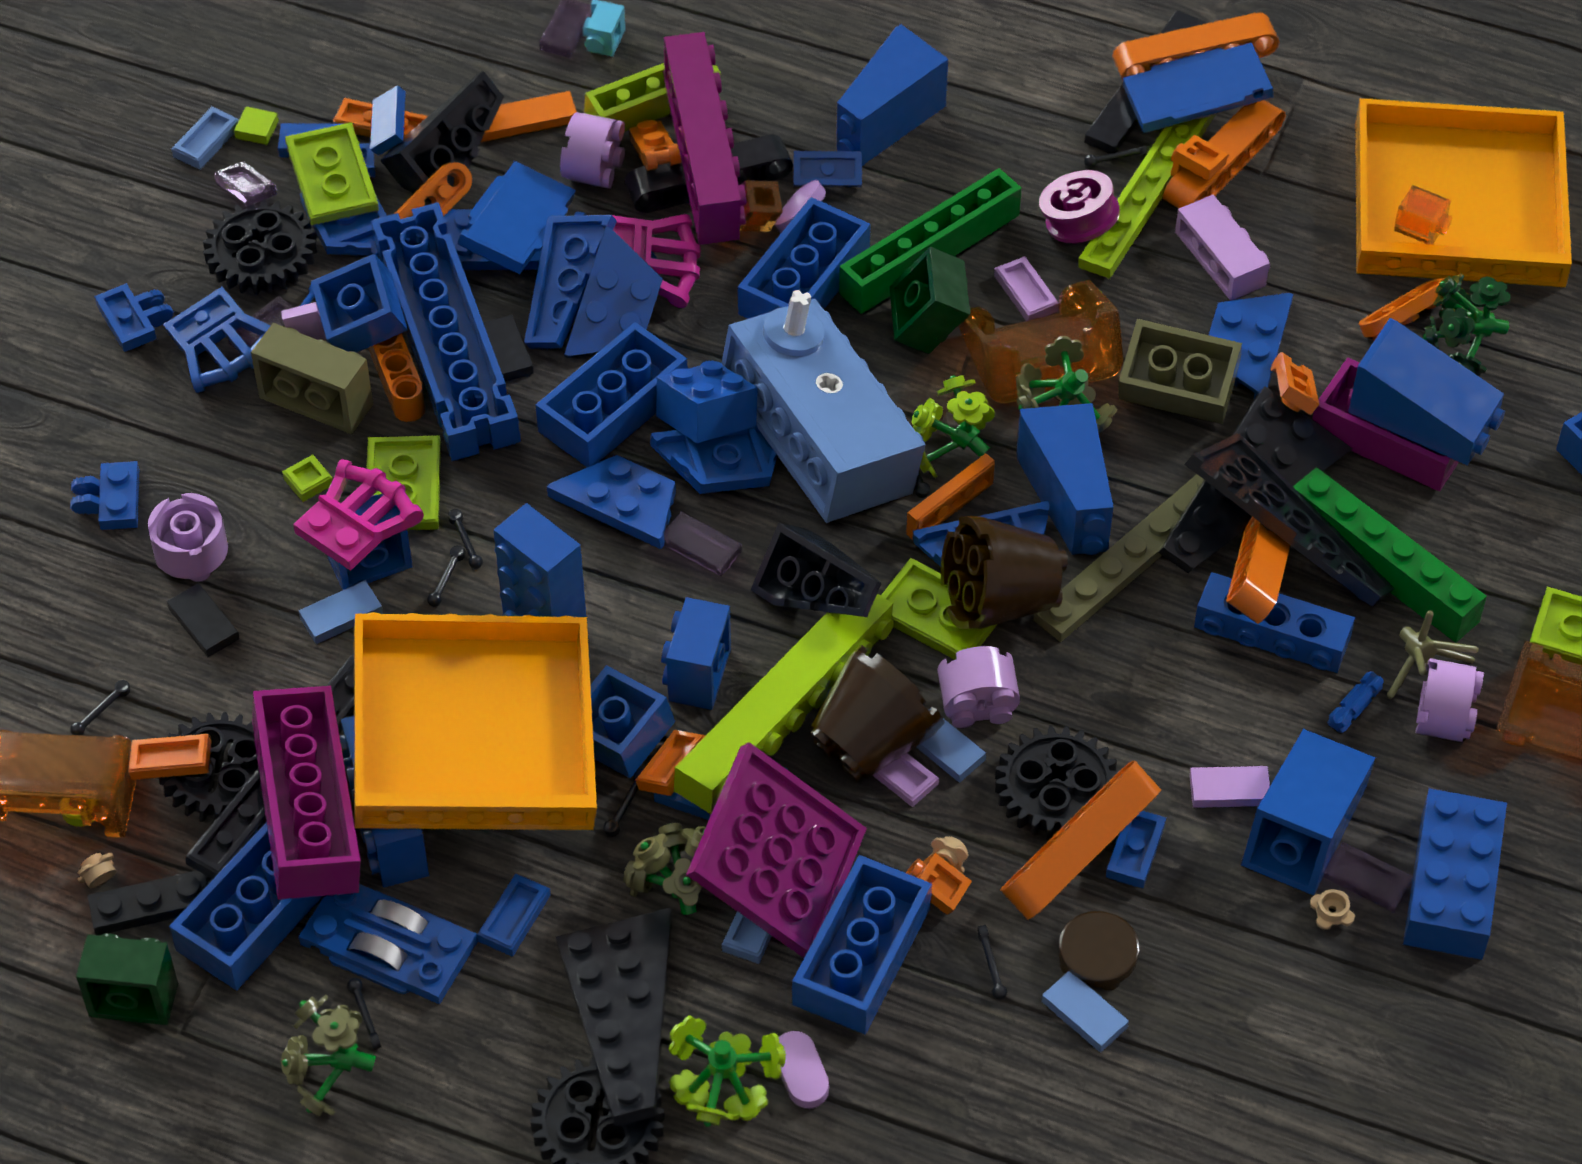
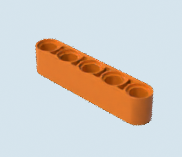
M1260 12L1126 41L1115 48L1112 56L1123 81L1124 77L1150 71L1154 65L1216 48L1226 50L1252 43L1258 57H1266L1276 51L1279 46V39L1269 17Z
M1265 100L1243 106L1208 141L1229 154L1226 165L1208 181L1182 167L1167 184L1163 200L1179 209L1210 195L1216 196L1276 135L1284 122L1285 111Z
M402 333L368 347L396 418L405 422L420 419L425 412L422 382Z
M1253 516L1244 530L1226 602L1259 624L1267 617L1278 599L1290 545L1274 532L1266 529Z
M1135 760L1131 761L1115 774L1003 885L1000 891L1027 920L1031 919L1046 907L1159 794L1161 788Z

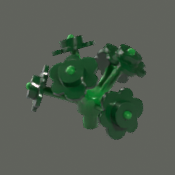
M1462 273L1458 276L1454 275L1452 278L1448 276L1439 283L1435 291L1438 297L1434 301L1436 307L1442 304L1439 317L1442 318L1444 323L1440 325V331H1436L1434 316L1430 317L1431 326L1424 327L1425 334L1423 339L1439 349L1438 339L1445 338L1447 346L1455 348L1460 344H1468L1470 341L1469 334L1476 335L1467 356L1458 352L1448 354V356L1477 376H1480L1487 369L1474 357L1483 337H1490L1492 333L1505 335L1509 329V322L1495 319V315L1491 313V310H1496L1498 305H1507L1511 297L1506 291L1507 285L1504 282H1496L1492 277H1483L1479 280V284H1472L1470 286L1471 294H1469L1463 288H1460L1462 285L1461 281L1464 278ZM1476 307H1483V311H1480Z

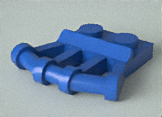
M220 287L163 324L169 336L187 358L191 381L196 393L205 391L207 386L228 380L233 382L239 378L238 374L246 368L250 367L253 369L251 351L271 326L245 314L223 287ZM240 327L260 336L251 348L236 332ZM225 337L241 354L231 362L226 359L215 345ZM206 351L219 368L201 373L198 355Z

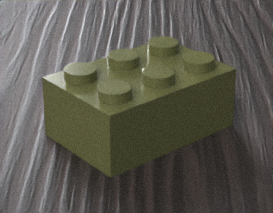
M1137 319L1119 378L1118 399L1223 424L1241 362L1242 343Z
M272 323L251 351L259 398L349 434H353L373 406L367 359L356 352L345 351L332 346L325 340L314 339L301 334L294 328H286L276 323Z

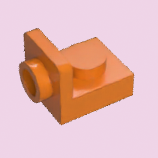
M1194 135L1185 144L1180 143L1173 151L1171 156L1173 166L1170 175L1174 176L1182 167H1185L1208 181L1226 165L1229 154Z
M937 853L932 854L924 861L917 859L906 872L909 875L932 883L931 903L946 915L955 910L972 882Z

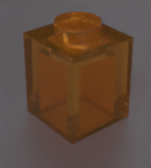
M745 181L743 185L746 193V205H743L746 223L745 225H740V231L770 232L783 213L778 182Z
M1412 185L1398 207L1394 231L1425 244L1433 245L1439 234L1445 235L1450 227L1452 216L1448 215L1451 200Z

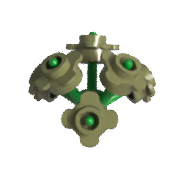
M668 823L658 829L659 835L642 840L633 852L635 861H629L624 872V883L630 888V895L636 897L639 891L648 893L653 884L661 885L667 894L678 898L682 915L695 913L697 911L698 894L702 886L686 875L691 862L686 858H681L680 852L686 851L690 856L694 857L706 827L699 826L696 829H682L680 823ZM671 854L675 866L673 873L666 866L671 858ZM660 870L664 877L657 876L656 872Z

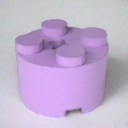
M574 113L565 133V136L570 137L567 148L562 147L560 170L562 177L576 182L611 188L614 180L615 167L621 168L624 160L625 149L619 146L624 135L625 123L586 113Z
M194 493L181 494V499L170 502L168 498L160 502L153 509L148 519L149 536L158 568L173 577L200 582L206 580L210 573L217 569L224 561L228 551L226 532L218 507L211 499Z
M991 646L972 647L956 652V660L948 664L945 658L938 666L944 712L952 720L954 727L966 728L973 725L975 721L990 720L993 724H1003L1012 719V711L1018 707L1020 695L1013 658L1010 653L1007 652L1006 656L1000 655L999 648Z
M1429 658L1426 668L1429 673L1427 681H1423L1416 720L1418 725L1415 733L1462 742L1463 738L1469 739L1471 732L1474 731L1477 718V709L1471 708V703H1475L1477 695H1480L1484 672L1476 671L1475 666Z

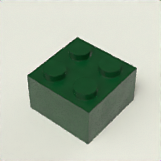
M929 247L889 287L894 340L927 354H930L940 343L944 342L948 335L961 323L965 322L970 315L964 260L933 247Z
M87 934L76 979L88 1016L168 1025L178 987V980L168 944L154 938L135 940L121 938L115 934H103L101 936Z

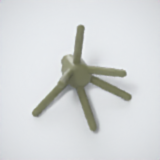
M1427 611L1420 632L1416 633L1408 626L1400 631L1399 637L1406 643L1405 650L1409 656L1388 691L1387 697L1389 699L1394 698L1415 661L1420 675L1425 676L1427 674L1426 668L1429 658L1433 659L1435 655H1440L1472 664L1475 661L1474 657L1459 652L1477 653L1479 651L1478 647L1432 640L1427 634L1434 613Z

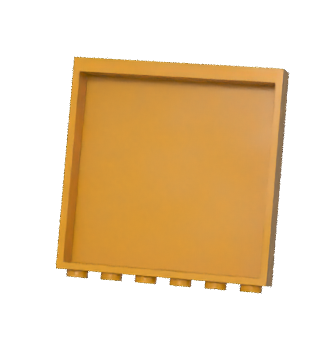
M1360 98L1356 116V273L1445 279L1448 276L1452 278L1454 275L1458 276L1462 273L1464 275L1463 280L1479 281L1483 277H1492L1496 282L1566 287L1572 266L1564 111Z
M376 612L355 614V828L594 830L597 802L587 617L496 616L493 614L483 616L457 614L420 615L417 613L380 614Z

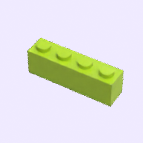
M664 63L586 92L584 113L623 121L625 123L624 132L628 131V128L636 127L642 121L656 120L671 114L664 82ZM713 65L714 73L719 72L721 74L717 65Z

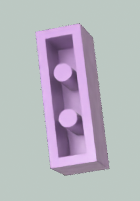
M1214 195L1178 209L1175 233L1230 301L1266 286L1268 270L1270 268L1267 255L1263 251L1258 250L1251 241L1248 232L1244 228H1240L1232 218L1229 209L1222 205Z

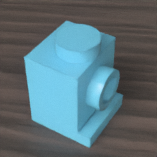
M592 0V17L586 18L583 27V36L587 37L585 46L590 52L613 57L625 32L624 6Z

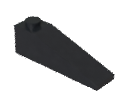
M484 70L479 72L403 137V142L394 146L380 161L398 184L412 193H415L445 164L458 162L469 168L471 161L477 157L480 150L478 146L485 131L490 129L504 96ZM449 175L447 178L450 186H453L455 182L452 175Z
M778 523L751 591L777 606L868 617L882 583L835 545L809 529Z

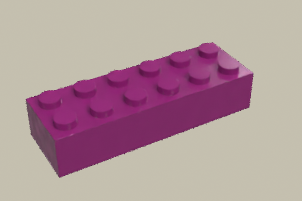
M705 32L664 37V82L699 245L739 240L740 225H745L746 223L743 205H746L745 188L743 184L738 185L737 177H740L739 160L737 156H732L731 149L734 148L732 129L726 128L725 121L728 120L726 101L720 100L719 93H722L721 78L719 72L714 73L713 65H716L714 46L707 45Z
M331 686L253 691L252 725L278 899L359 893L360 855Z

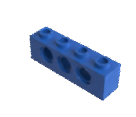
M1211 572L1197 606L1194 628L1203 630L1210 635H1219L1238 641L1248 647H1257L1275 653L1282 658H1291L1310 664L1316 669L1338 673L1351 639L1355 617L1279 593L1273 609L1262 622L1257 624L1226 602L1232 578Z

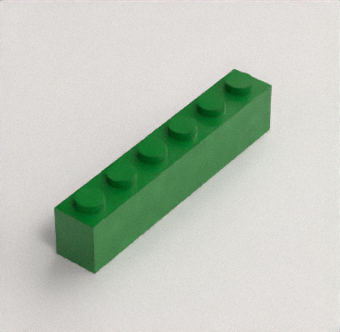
M1000 168L996 169L840 265L839 294L860 314H863L890 297L889 287L929 247L956 256L1020 216L1022 187Z
M1316 467L1293 486L1395 588L1391 592L1392 595L1422 618H1425L1427 611H1432L1434 616L1431 625L1452 641L1457 643L1480 622L1487 598L1484 593Z

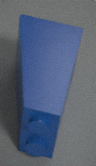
M902 24L898 25L837 102V150L862 151L863 166L946 106L948 58Z
M1389 318L1357 367L1348 413L1468 466L1475 453L1481 455L1484 452L1490 438L1488 434L1490 429L1496 431L1504 418L1505 410L1500 409L1504 393L1398 321Z
M1093 403L1020 409L1017 460L1041 502H1049V516L1072 555H1093L1099 552H1106L1109 548L1113 502Z
M1303 729L1257 808L1241 866L1314 896L1367 787L1375 757Z

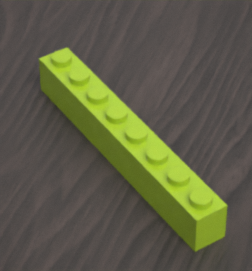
M877 594L868 617L827 612L675 767L674 792L712 814L740 746L750 742L767 756H773L779 750L783 739L791 731L796 732L801 727L806 715L813 708L818 709L824 703L829 689L833 687L848 657L859 645H863L868 650L865 653L868 656L873 645L879 639L884 640L888 637L894 626V621L892 620L894 603Z

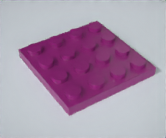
M749 742L739 748L686 875L798 955L805 958L849 875L867 828Z

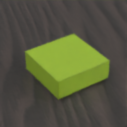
M245 107L234 129L235 138L267 145L279 122L278 113Z
M314 455L282 471L283 479L302 502L328 489L333 481L332 476Z

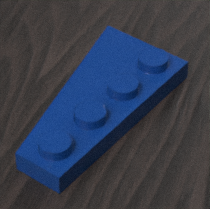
M612 215L548 216L524 343L530 349L562 348L580 307L605 226L614 229L617 220Z

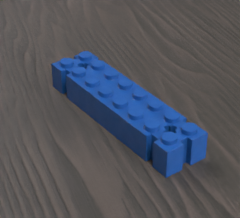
M439 202L411 209L412 216L400 219L399 214L396 213L371 220L375 247L380 260L392 273L408 329L406 334L439 427L443 430L444 441L451 460L455 461L480 454L479 446L491 443L494 450L521 442L518 415L510 394L507 395L505 380L450 233H447L446 221Z

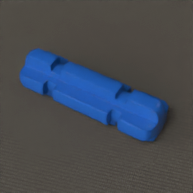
M1372 671L1367 672L1361 678V684H1356L1340 702L1341 706L1336 707L1329 715L1328 725L1339 733L1345 732L1352 724L1351 720H1356L1372 701L1371 697H1376L1382 690L1384 680L1381 676H1377Z

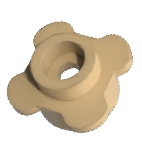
M954 837L935 838L931 843L933 848L932 854L937 853L963 874L965 869L962 865L968 857L967 848L963 842Z
M96 853L85 859L80 865L81 869L78 871L80 876L78 881L80 883L86 882L89 888H95L110 880L117 872L111 860L114 858L113 854L107 853L102 856L101 853Z
M1330 889L1324 891L1321 895L1316 894L1311 898L1310 906L1317 913L1316 924L1321 929L1328 930L1332 925L1338 924L1349 926L1354 922L1355 914L1349 910L1350 901L1345 892ZM1329 908L1335 909L1336 912H1330Z

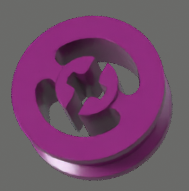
M1082 170L1068 173L1051 182L1043 190L1039 198V207L1042 214L1046 217V228L1050 236L1065 243H1079L1097 238L1111 229L1120 216V206L1116 197L1113 196L1114 187L1111 179L1099 171Z

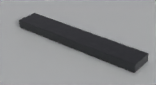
M1177 10L1160 34L1203 25L1206 22ZM1124 83L1085 134L1084 143L1110 154L1118 151L1138 123V119L1124 89Z

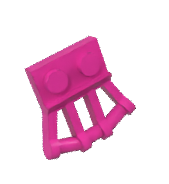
M682 214L654 221L612 215L617 220L613 230L657 274L680 277L677 287L662 280L658 294L667 298L675 307L685 308L690 300L688 294L694 282L700 278V267L697 266V259L701 256V246L696 243L691 230L693 223L690 215ZM674 231L678 232L681 241L652 237V235ZM651 251L680 255L683 258V263L652 259Z
M341 459L337 464L335 477L327 494L319 495V501L299 518L293 526L295 534L351 571L384 539L417 525L422 521L424 514L418 505L411 502L405 493V486L398 481L391 482L386 479V474L380 469L374 468L370 470L353 466L351 461ZM348 480L362 483L342 503L338 502ZM377 491L384 494L361 516L355 513ZM395 505L401 512L400 515L375 525Z

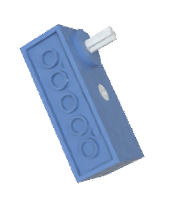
M795 290L790 298L789 306L780 307L772 312L728 326L722 364L758 387L756 425L826 523L913 494L925 450L923 437L913 429L902 409L894 404L888 396L884 385L876 380L865 360L857 355L851 347L848 338L839 331L833 323L830 314L823 310L816 299H811V295L808 292L802 294L800 290Z

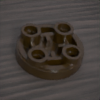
M1103 911L1080 914L1070 920L1061 933L1058 950L1061 970L1065 974L1070 971V973L1081 979L1088 986L1100 987L1107 991L1118 988L1120 983L1136 967L1139 956L1138 937L1131 925L1115 914Z

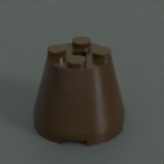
M980 516L959 517V525L955 532L947 533L941 558V585H948L952 606L948 607L947 613L951 621L960 629H982L1060 607L1063 600L1061 589L1062 572L1066 570L1068 564L1066 551L1058 549L1055 541L1047 535Z
M859 645L848 657L811 725L812 731L810 732V735L815 739L813 744L828 758L833 754L836 755L843 764L842 770L857 783L862 778L868 779L932 737L944 725V719L939 711L933 706L929 711L924 706L926 701L920 695V690L904 674L878 653L872 659L865 655L868 650L863 645Z

